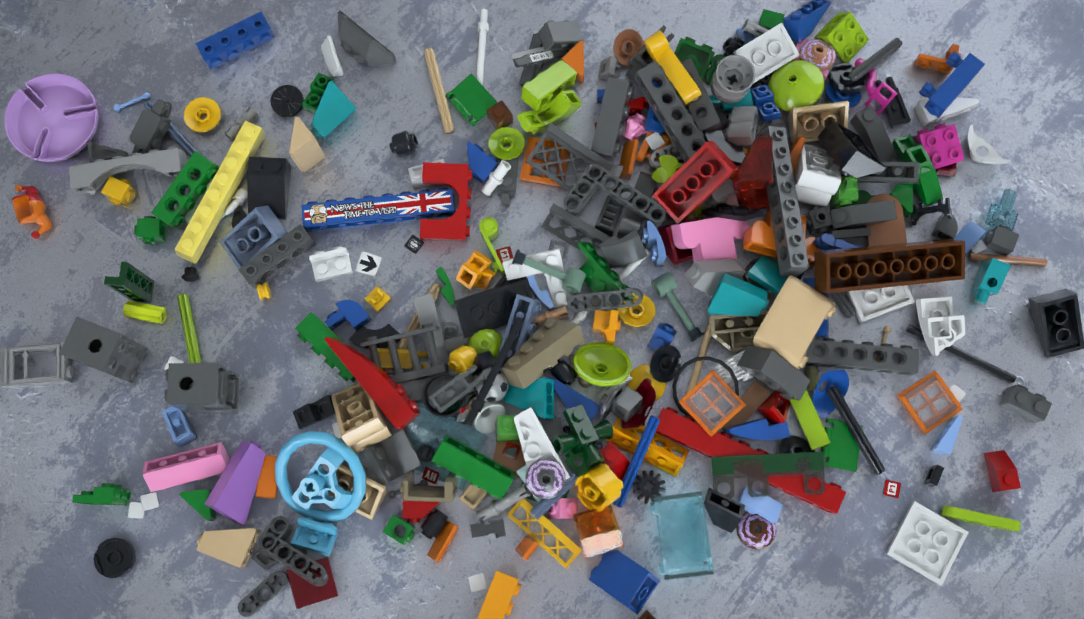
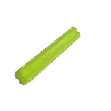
M187 294L177 295L189 363H201L189 297Z

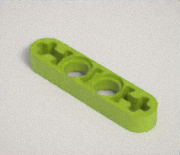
M942 506L941 516L1012 532H1020V521L952 506Z

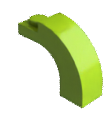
M573 90L561 91L538 112H522L517 116V119L525 132H532L533 135L545 132L551 123L556 126L566 120L579 109L582 103Z

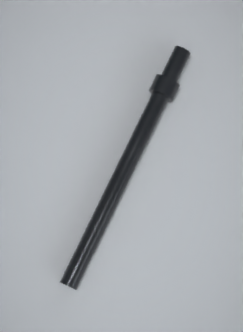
M517 317L477 398L473 400L470 406L471 410L465 420V423L468 425H472L478 412L482 411L484 407L483 402L524 319Z
M909 324L906 332L919 337L920 341L925 342L922 331ZM953 345L943 349L1007 381L1014 383L1017 376Z

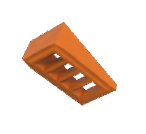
M798 136L789 150L793 174L796 171L805 142V137Z
M527 535L516 547L515 551L522 558L528 560L539 545Z

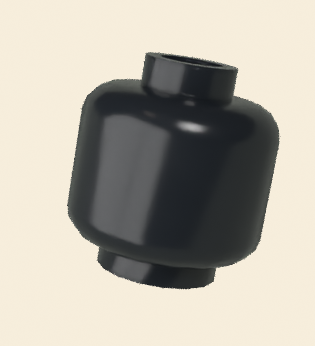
M403 131L392 136L389 146L393 154L396 153L398 157L402 158L414 154L419 144L414 133L411 134L410 131Z

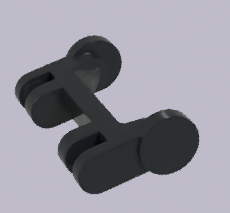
M945 198V204H943L942 199H938V205L924 207L923 202L918 203V209L916 204H913V213L911 214L912 225H917V221L924 214L935 212L944 213L948 219H952L950 199Z

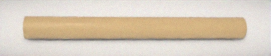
M710 322L707 323L697 357L706 356L711 340ZM704 361L695 362L686 394L697 385Z

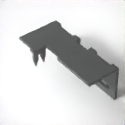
M503 519L489 521L488 523L490 524L484 525V522L469 525L472 538L495 533L496 538L506 536Z

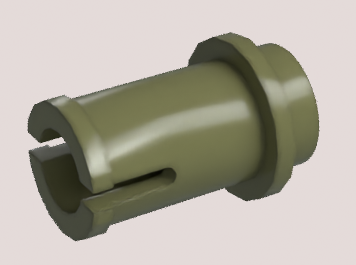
M818 366L806 367V371H804L811 380L807 391L815 390L819 382L818 373L820 370H818Z

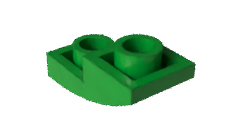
M318 73L310 85V92L303 101L302 108L315 113L328 82L332 80L335 83V79Z

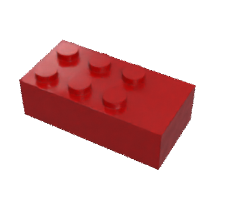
M713 140L708 141L652 196L678 224L687 219L739 168Z

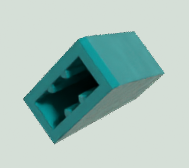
M332 80L328 82L310 124L312 127L310 131L316 138L321 137L324 139L357 109Z
M724 273L708 304L707 313L758 316L761 310L765 311L768 306V291Z
M538 378L525 389L509 384V389L503 397V401L523 410L531 407L535 415L552 420L554 419V380Z

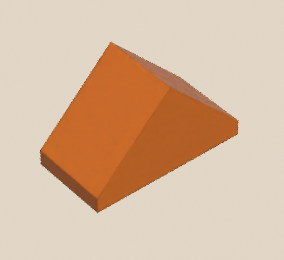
M579 41L562 60L577 72L576 80L584 83L583 41Z

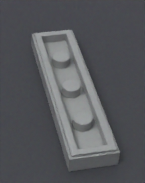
M432 293L414 297L413 300L420 326L428 323H433V326H439L440 330L432 331L438 358L442 364H448V368H450L449 356ZM423 333V338H424V341H425L427 353H428L429 360H430V363H431V358H430L429 349H428V345H427V341H426V336H425V333Z

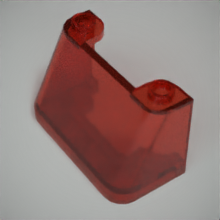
M762 135L753 141L733 177V187L739 206L767 209V212L770 211L765 182L773 183L772 136Z

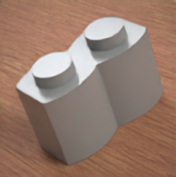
M756 106L733 108L732 113L729 114L730 126L726 129V139H729L730 143L734 145L754 144L759 120Z

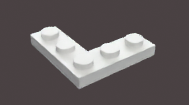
M559 248L526 255L530 259L565 273ZM513 259L503 261L507 281L543 273L524 264H512ZM545 273L554 308L567 306L571 296L569 292L562 289L563 280Z

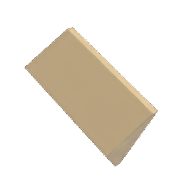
M842 101L792 108L787 117L791 143L794 144L798 136L805 137V142L820 141L818 135L831 119L848 129L849 102Z
M295 117L289 154L299 170L305 173L326 158L313 134L299 117Z
M340 465L336 470L338 485L346 491L353 492L354 484L351 469ZM366 477V492L359 508L355 512L373 520L387 495L386 487ZM328 490V494L335 498V493Z

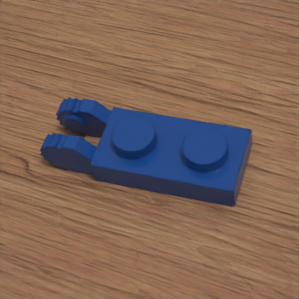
M823 233L814 241L816 248H820L823 251L863 247L847 243L843 239H835L832 234Z

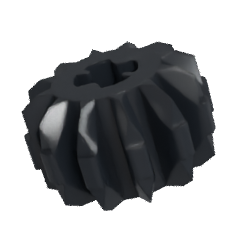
M644 470L642 471L643 478L640 475H636V479L639 482H633L632 485L637 486L638 489L633 490V494L640 492L637 500H641L644 496L645 504L649 502V497L652 503H656L655 496L659 499L663 498L658 491H666V488L660 487V485L665 484V480L658 482L657 479L661 477L660 473L654 478V470H650L649 476H647V472ZM646 482H650L649 484L652 483L654 485V487L651 489L652 492H648V490L644 489V486L647 485Z

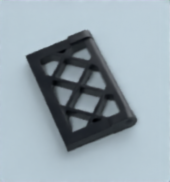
M719 203L716 206L701 210V215L747 221L766 216L767 209Z

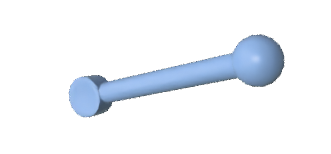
M145 92L143 96L124 104H115L113 109L116 112H120L126 106L143 99L148 100L150 94Z

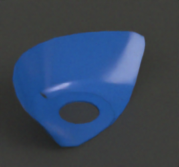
M844 370L827 371L821 376L815 388L812 401L821 419L826 418L836 409L827 394V389L837 386L843 398L848 391L849 377ZM827 381L824 390L819 391L822 382Z

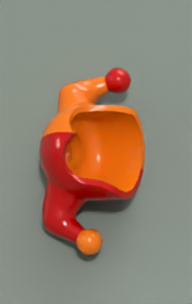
M18 184L15 186V191L18 193L25 192V194L12 198L17 220L20 225L29 223L40 225L37 231L31 233L33 239H38L40 235L53 227V223L45 214V202L39 196L38 190L34 186H21Z

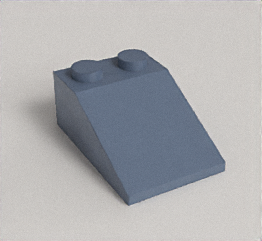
M261 206L252 210L219 243L239 269L288 232L269 206Z

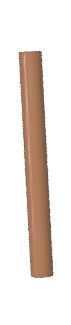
M969 253L968 259L974 261L994 258L1010 264L1047 266L1048 263L1047 259L981 253Z

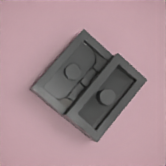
M636 230L620 240L614 235L599 244L610 268L626 266L647 257L641 238Z

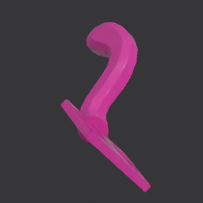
M859 58L855 61L854 65L858 67L866 60ZM875 68L867 72L866 91L869 99L864 105L870 106L872 99L878 101L882 105L879 111L875 110L879 116L898 93L884 81L878 88L875 87L877 73ZM882 87H886L892 93L889 99L880 93Z

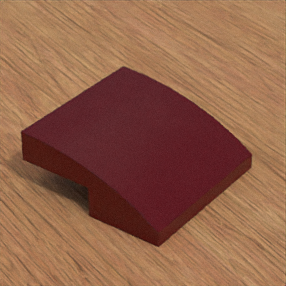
M328 557L315 560L325 568L329 575L328 582L322 587H316L291 570H286L296 609L338 596ZM306 563L297 566V569L304 568ZM311 570V573L314 575L315 578H320L322 576L321 573L317 574L313 570Z

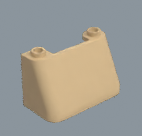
M790 275L753 339L754 347L773 350L797 370L800 367L804 368L808 360L806 351L824 319L833 317L837 308L835 307V302L800 279Z

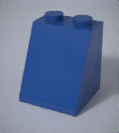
M612 546L603 553L602 560L598 566L592 569L588 579L637 615L660 582L652 573Z

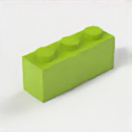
M561 59L556 64H551L543 73L540 72L530 82H526L522 87L521 99L538 112L561 91L568 90L575 85L577 72Z

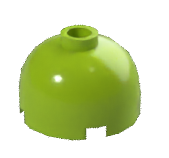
M484 329L471 336L467 346L472 347L477 354L490 351L496 360L503 338L495 330Z

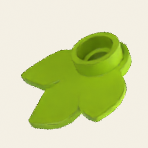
M671 155L659 156L661 167H658L651 177L654 181L664 184L684 164L678 163L677 159Z

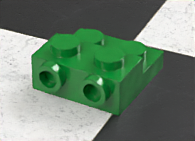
M687 36L685 39L680 38L674 54L680 62L691 58L701 81H703L715 54L712 51L713 47L706 44L699 46L695 44L696 40Z
M102 483V487H94V491H81V495L73 494L72 503L127 506L131 492L130 489H123L122 485Z

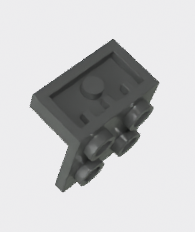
M405 429L363 450L381 485H385L422 465V461L419 460L417 451Z

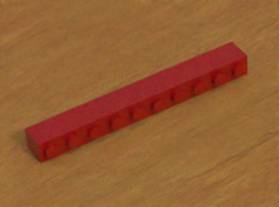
M662 408L658 416L660 422L656 429L657 434L709 458L768 454V452L757 448V450L750 448V444L745 441L739 440L737 442L732 440V436L725 432L720 434L716 432L710 437L695 422L694 418L688 415L682 417L673 408ZM741 460L733 462L735 470L832 515L838 513L846 494L845 491L841 490L842 486L833 482L828 484L819 475L804 473L805 469L791 472L763 473V461Z

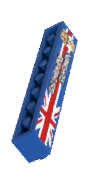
M446 187L439 188L437 191L424 189L418 193L405 191L399 195L386 193L380 197L367 195L361 199L348 197L343 201L330 199L324 203L311 201L301 205L303 227L307 232L451 217L455 213L453 191Z

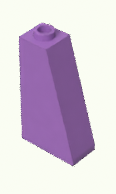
M241 441L204 503L234 523L245 525L266 454L260 449L261 445L254 441Z

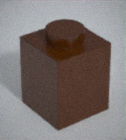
M502 100L487 109L488 119L496 130L513 123V114Z

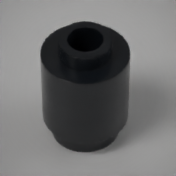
M559 358L557 360L558 364L548 369L552 371L551 374L559 382L570 386L577 379V372L564 359L561 360Z
M438 509L430 512L420 527L423 529L421 534L430 540L432 537L437 538L447 524L448 517Z

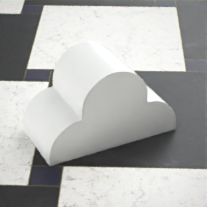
M804 143L796 171L793 174L798 201L827 207L831 196L837 192L841 183L840 167L832 162L833 158L827 155V150Z

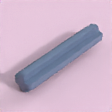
M569 472L570 478L565 481L562 491L553 498L542 499L531 509V515L537 520L543 516L575 484L578 478L576 474Z

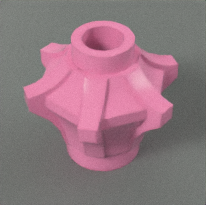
M638 113L635 116L625 117L624 124H626V129L623 136L632 141L643 134H647L648 131L645 130L646 125L644 122L646 118Z

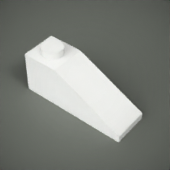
M924 97L918 101L914 111L922 127L926 128L973 110L980 101L973 98L957 97L938 118L924 108L929 98Z

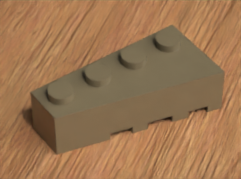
M554 318L546 320L531 338L502 366L509 384L525 389L544 374L543 370L558 364L557 360L564 354L566 356L570 355L573 352L572 348L576 345H583L586 341L579 324Z

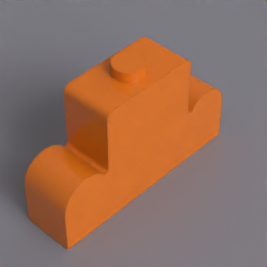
M769 211L764 216L763 221H756L745 231L742 249L778 259ZM800 215L809 264L808 269H813L815 267L814 251L822 250L814 245L815 237L805 238L807 218Z

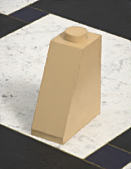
M247 528L204 531L197 540L196 545L198 547L196 550L236 567L245 568L261 530Z

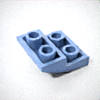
M647 221L645 227L642 228L641 241L645 244L647 250L652 249L650 251L651 261H655V267H663L666 252L662 238L651 221Z

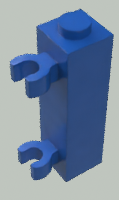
M953 52L946 61V64L956 68L937 91L928 82L919 91L923 97L929 98L924 108L930 114L939 118L983 68L985 63L973 54L969 53L963 60L958 53Z

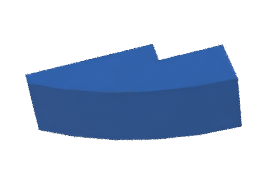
M759 418L723 428L725 433L747 439L775 440L791 437L787 421L784 423L768 424L767 419Z

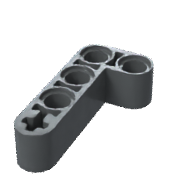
M641 171L635 189L651 199L656 181L652 179L651 174ZM639 202L636 207L643 209L647 204ZM627 208L621 220L617 238L621 239L634 230L639 233L643 218Z
M275 517L258 539L260 549L266 555L316 587L324 586L329 580V575L325 568L285 542L292 532V526L285 517ZM280 524H286L283 530L277 531ZM273 540V545L269 548H265V544L268 541ZM284 551H290L287 558H281V554ZM306 561L304 568L297 569L299 562ZM311 570H313L317 574L321 573L322 576L320 578H315L314 575L311 573Z

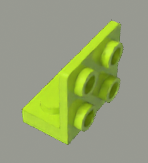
M851 12L837 13L814 37L829 43L843 63H848L869 41V38Z

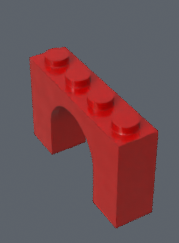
M423 162V184L451 187L459 196V206L457 211L447 219H420L421 240L466 242V237H470V226H467V218H471V207H467L468 200H471L472 188H468V182L472 181L473 172L469 170V164Z

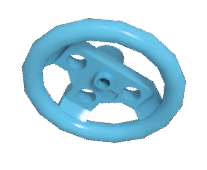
M309 431L293 436L281 447L275 462V482L282 498L296 513L304 517H311L317 522L332 523L346 519L359 508L366 492V473L359 456L343 440L330 433ZM311 443L328 446L294 493L287 476V464L291 454L299 447ZM344 460L348 462L353 474V492L346 491L338 485L336 470ZM322 463L328 465L329 471L323 469ZM328 490L335 493V498L328 494ZM303 494L308 496L310 499L304 498ZM314 503H326L331 508L336 509L327 511L315 509L311 506Z

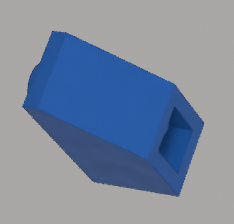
M468 142L469 170L473 172L472 177L484 185L489 179V174L498 167V160L490 154L489 156L485 154L478 144L475 143L473 145L471 142Z

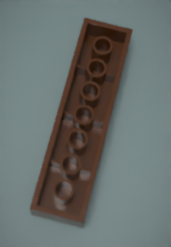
M942 239L814 251L815 290L828 294L965 279V241Z

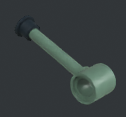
M519 249L517 250L512 264H524L563 280L562 289L572 294L580 293L586 277L583 271L576 268H568L567 273H564L526 257V254L519 252Z
M666 272L652 280L651 284L660 298L667 295L689 330L688 334L692 338L691 342L703 336L704 332L701 333L700 329L695 327L674 294L673 290L678 288L673 276Z

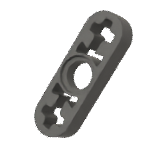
M275 571L239 602V614L248 617L257 613L289 584L287 573ZM276 576H283V584H276L273 588L267 584L268 582L270 584L277 581ZM263 587L269 591V596L265 600L261 599L258 594L259 590ZM254 600L260 603L259 606L258 603H254L250 607V609L252 610L251 612L244 611V608L246 607L245 603L249 604Z

